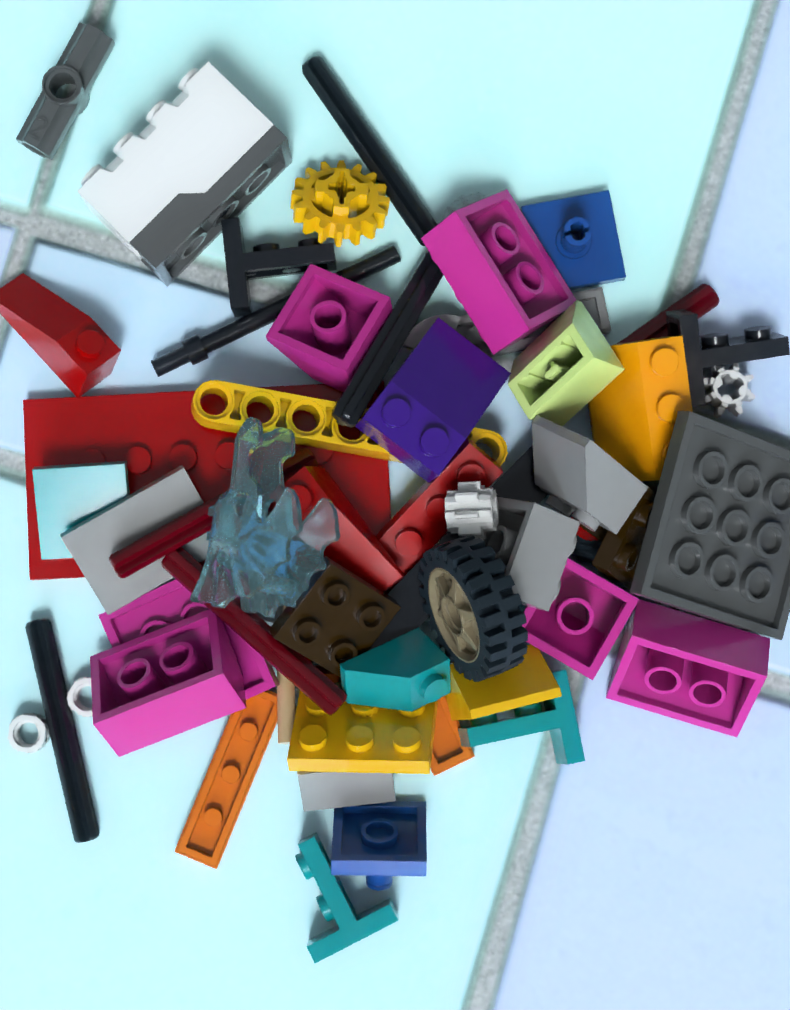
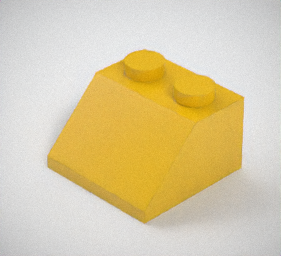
M529 644L527 645V653L523 655L525 659L522 663L499 675L479 682L464 678V673L459 674L454 669V662H451V693L445 696L451 720L454 721L476 719L561 697V690L540 650Z

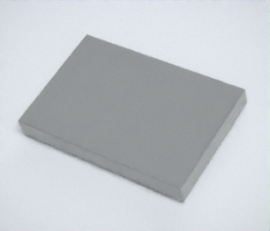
M182 465L60 534L107 615L174 578L161 565L164 557L126 578H120L116 575L110 564L109 557L111 554L204 503ZM217 526L183 545L182 548L200 563L228 547V544Z

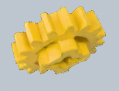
M339 160L337 168H331L326 161H323L320 165V171L317 172L308 167L305 169V178L297 177L295 179V187L292 190L290 209L294 210L293 221L294 223L303 222L302 232L305 235L314 231L317 232L319 243H323L329 237L334 238L336 247H341L343 239H349L351 243L357 246L360 244L361 235L372 240L375 238L376 228L383 229L385 226L390 198L385 196L386 184H376L377 174L375 172L363 175L361 173L362 165L356 164L352 169H347L344 160Z

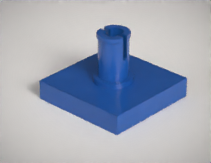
M609 190L521 206V212L570 290L625 280L626 273Z
M394 801L334 808L331 875L366 876V885L368 888L376 891L389 889L393 883V876H426V801Z

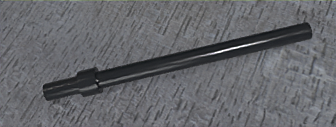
M393 245L335 274L357 283L401 262V259ZM291 294L200 338L198 334H195L181 341L183 346L151 360L157 376L160 377L189 362L192 365L198 364L209 358L208 353L275 322Z

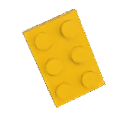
M300 690L287 756L289 771L430 774L438 702H431L411 712L348 704L345 701L334 714L328 715Z

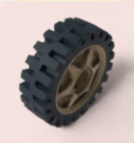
M468 535L450 540L426 551L423 554L424 558L420 559L419 565L421 570L418 571V579L423 583L419 586L420 595L426 599V602L422 603L424 612L430 615L431 620L428 621L431 631L436 630L438 636L435 640L440 648L445 647V654L450 659V663L454 662V669L459 674L464 673V678L479 682L499 675L522 663L525 659L523 655L527 653L528 648L524 643L528 640V631L522 626L527 623L525 613L518 608L522 601L519 593H513L512 587L515 583L511 575L505 576L506 566L501 558L495 560L493 548L491 546L485 547V541L481 538L475 539L474 535Z

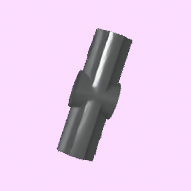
M79 22L56 66L50 68L43 76L42 91L16 137V141L43 158L50 160L54 158L75 117L83 113L88 106L90 100L89 92L115 46L112 38L88 23L83 24ZM65 84L76 85L75 92L70 97L65 99L56 98L57 90Z

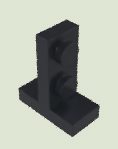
M239 217L221 219L230 307L234 317L246 316L252 313L249 280L304 274L310 264L328 271L337 270L334 243H319L318 238H309L298 241V247L280 249V245L277 243H265L254 246L253 252L246 253L243 227Z
M685 309L666 311L668 336H683L692 407L706 404L702 368L790 355L789 337L772 332L771 326L749 327L744 329V336L732 338L728 337V333L722 332L705 334L701 336L700 342L697 313Z

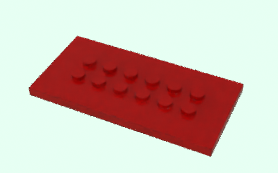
M384 380L379 385L367 408L372 405L384 389ZM325 384L258 387L338 402L343 393ZM195 391L82 396L79 398L23 400L29 577L32 581L85 578L74 558L41 560L32 474L34 467L127 461L130 494L182 465L205 503L302 448H307L315 456L318 466L324 467L376 536L391 520L388 460L201 426L194 419L191 412V403ZM216 394L205 395L200 400L202 409L210 415H218L225 410L224 400ZM254 402L246 407L247 415L253 422L265 423L271 419L270 410L263 403ZM299 410L293 413L292 420L297 429L303 432H310L315 429L316 421L310 412ZM338 424V430L344 438L348 440L359 438L360 430L355 426L350 428ZM269 497L219 525L218 528L228 547L200 562L204 567L219 559H225L230 570L257 569L231 552L236 543L230 540L242 519L246 517L252 520L256 513L305 543L304 548L291 567L318 566L323 558L295 530L272 497Z

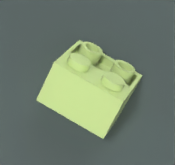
M576 300L514 359L508 386L528 419L534 420L536 415H539L560 426H564L623 372L625 368L584 304Z

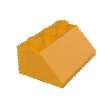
M666 336L610 345L625 370L588 403L593 442L641 482L660 480L678 411L693 412L683 336Z

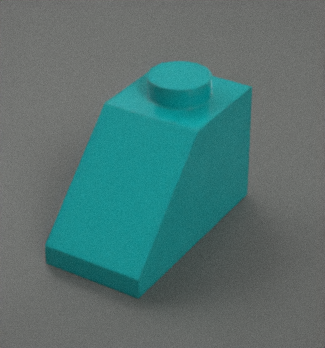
M419 627L340 664L342 691L347 695L345 701L348 704L412 712L451 693L450 659Z

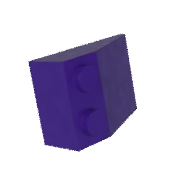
M438 317L355 427L429 483L440 475L458 451L511 373Z

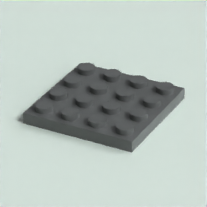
M678 411L629 593L770 639L782 641L790 612V450L691 411Z

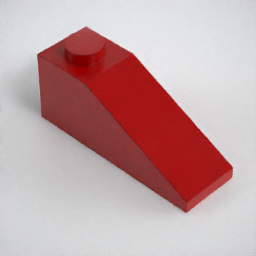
M24 273L0 288V314L77 398L111 375L121 349L90 316Z
M302 467L270 495L295 530L322 558L325 556L329 557L383 592H386L405 576L324 467Z

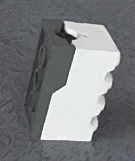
M209 61L200 70L193 68L182 78L178 85L182 92L171 103L161 100L155 104L146 116V121L150 124L139 135H135L133 132L124 135L113 149L117 157L105 168L100 164L92 167L81 180L82 187L77 190L91 213L167 287L222 233L221 219L237 218L292 163L288 138Z

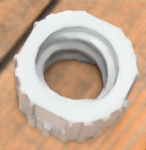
M91 677L79 678L74 681L69 692H67L68 706H70V710L75 711L82 717H92V707H85L80 701L81 689L91 686Z
M34 712L30 714L23 713L12 719V722L9 724L8 743L17 752L33 754L45 748L46 744L50 741L46 718L40 714H35ZM29 722L35 724L38 730L37 740L32 744L25 743L20 736V727Z

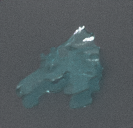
M253 417L247 418L240 427L235 438L229 489L217 499L215 505L208 508V515L213 516L211 531H207L206 540H209L207 556L199 580L190 596L192 602L201 604L211 603L213 607L225 608L235 598L240 597L242 611L252 614L259 612L264 617L275 619L278 607L285 605L295 608L296 600L300 598L302 592L308 590L312 575L327 568L324 560V550L326 546L338 541L340 538L337 510L330 499L323 497L302 521V510L298 495L294 489L285 488L283 478V463L286 459L295 455V434L291 429L279 427L268 433H263L262 422ZM275 501L276 506L268 516V508Z

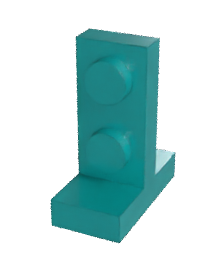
M566 669L551 671L560 687L562 696L543 701L545 710H542L540 703H534L513 709L514 717L498 720L495 713L471 719V726L458 728L461 747H474L549 730L556 764L569 765L585 761Z
M317 832L300 840L298 846L301 852L295 855L296 861L306 880L314 877L322 893L316 896V900L326 921L329 922L335 919L337 923L336 926L308 940L306 947L315 964L399 921V914L391 898L357 914L339 876L331 875V860Z

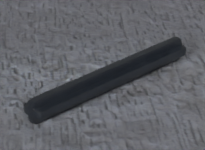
M319 55L312 57L302 65V74L369 171L377 174L376 181L378 184H386V196L390 198L391 203L420 245L425 246L421 238L438 224L324 59Z
M428 250L333 408L332 416L339 425H345L350 428L357 425L444 276L438 265L432 260Z
M46 618L33 620L25 625L73 839L76 843H84L99 837V827L72 710L68 706L67 688L52 623Z

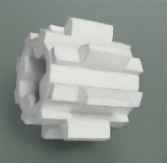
M739 363L732 364L728 370H725L724 367L721 368V366L710 367L711 378H703L704 390L706 391L705 405L710 403L714 407L715 418H719L726 409L732 412L734 416H739L743 413L742 402H751L756 397L748 389V383L754 378L753 374L743 376L739 372ZM722 384L725 386L732 384L735 387V392L730 396L728 394L721 396L717 389Z
M481 481L458 482V490H448L444 502L448 532H451V534L458 533L459 536L474 535L475 539H486V532L496 531L499 524V506L496 490H493V487L485 488V485H481Z

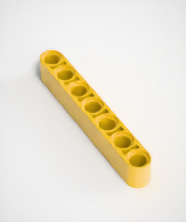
M209 380L202 383L196 389L193 396L191 412L194 419L201 426L210 429L402 463L362 431H360V436L356 440L344 438L338 430L337 420L332 416V410L337 403L335 401L220 380ZM216 394L224 400L225 410L221 414L210 415L202 409L200 400L205 395ZM254 402L263 403L269 408L271 419L265 423L253 422L247 415L246 407ZM366 408V409H365V411H364V413L362 414L361 418L363 417V415L366 413V411H367L369 408ZM299 410L310 412L316 421L315 429L310 432H303L297 429L292 420L293 413ZM474 427L468 438L474 443L486 444L491 449L492 459L499 465H502L508 454L504 438L494 431Z

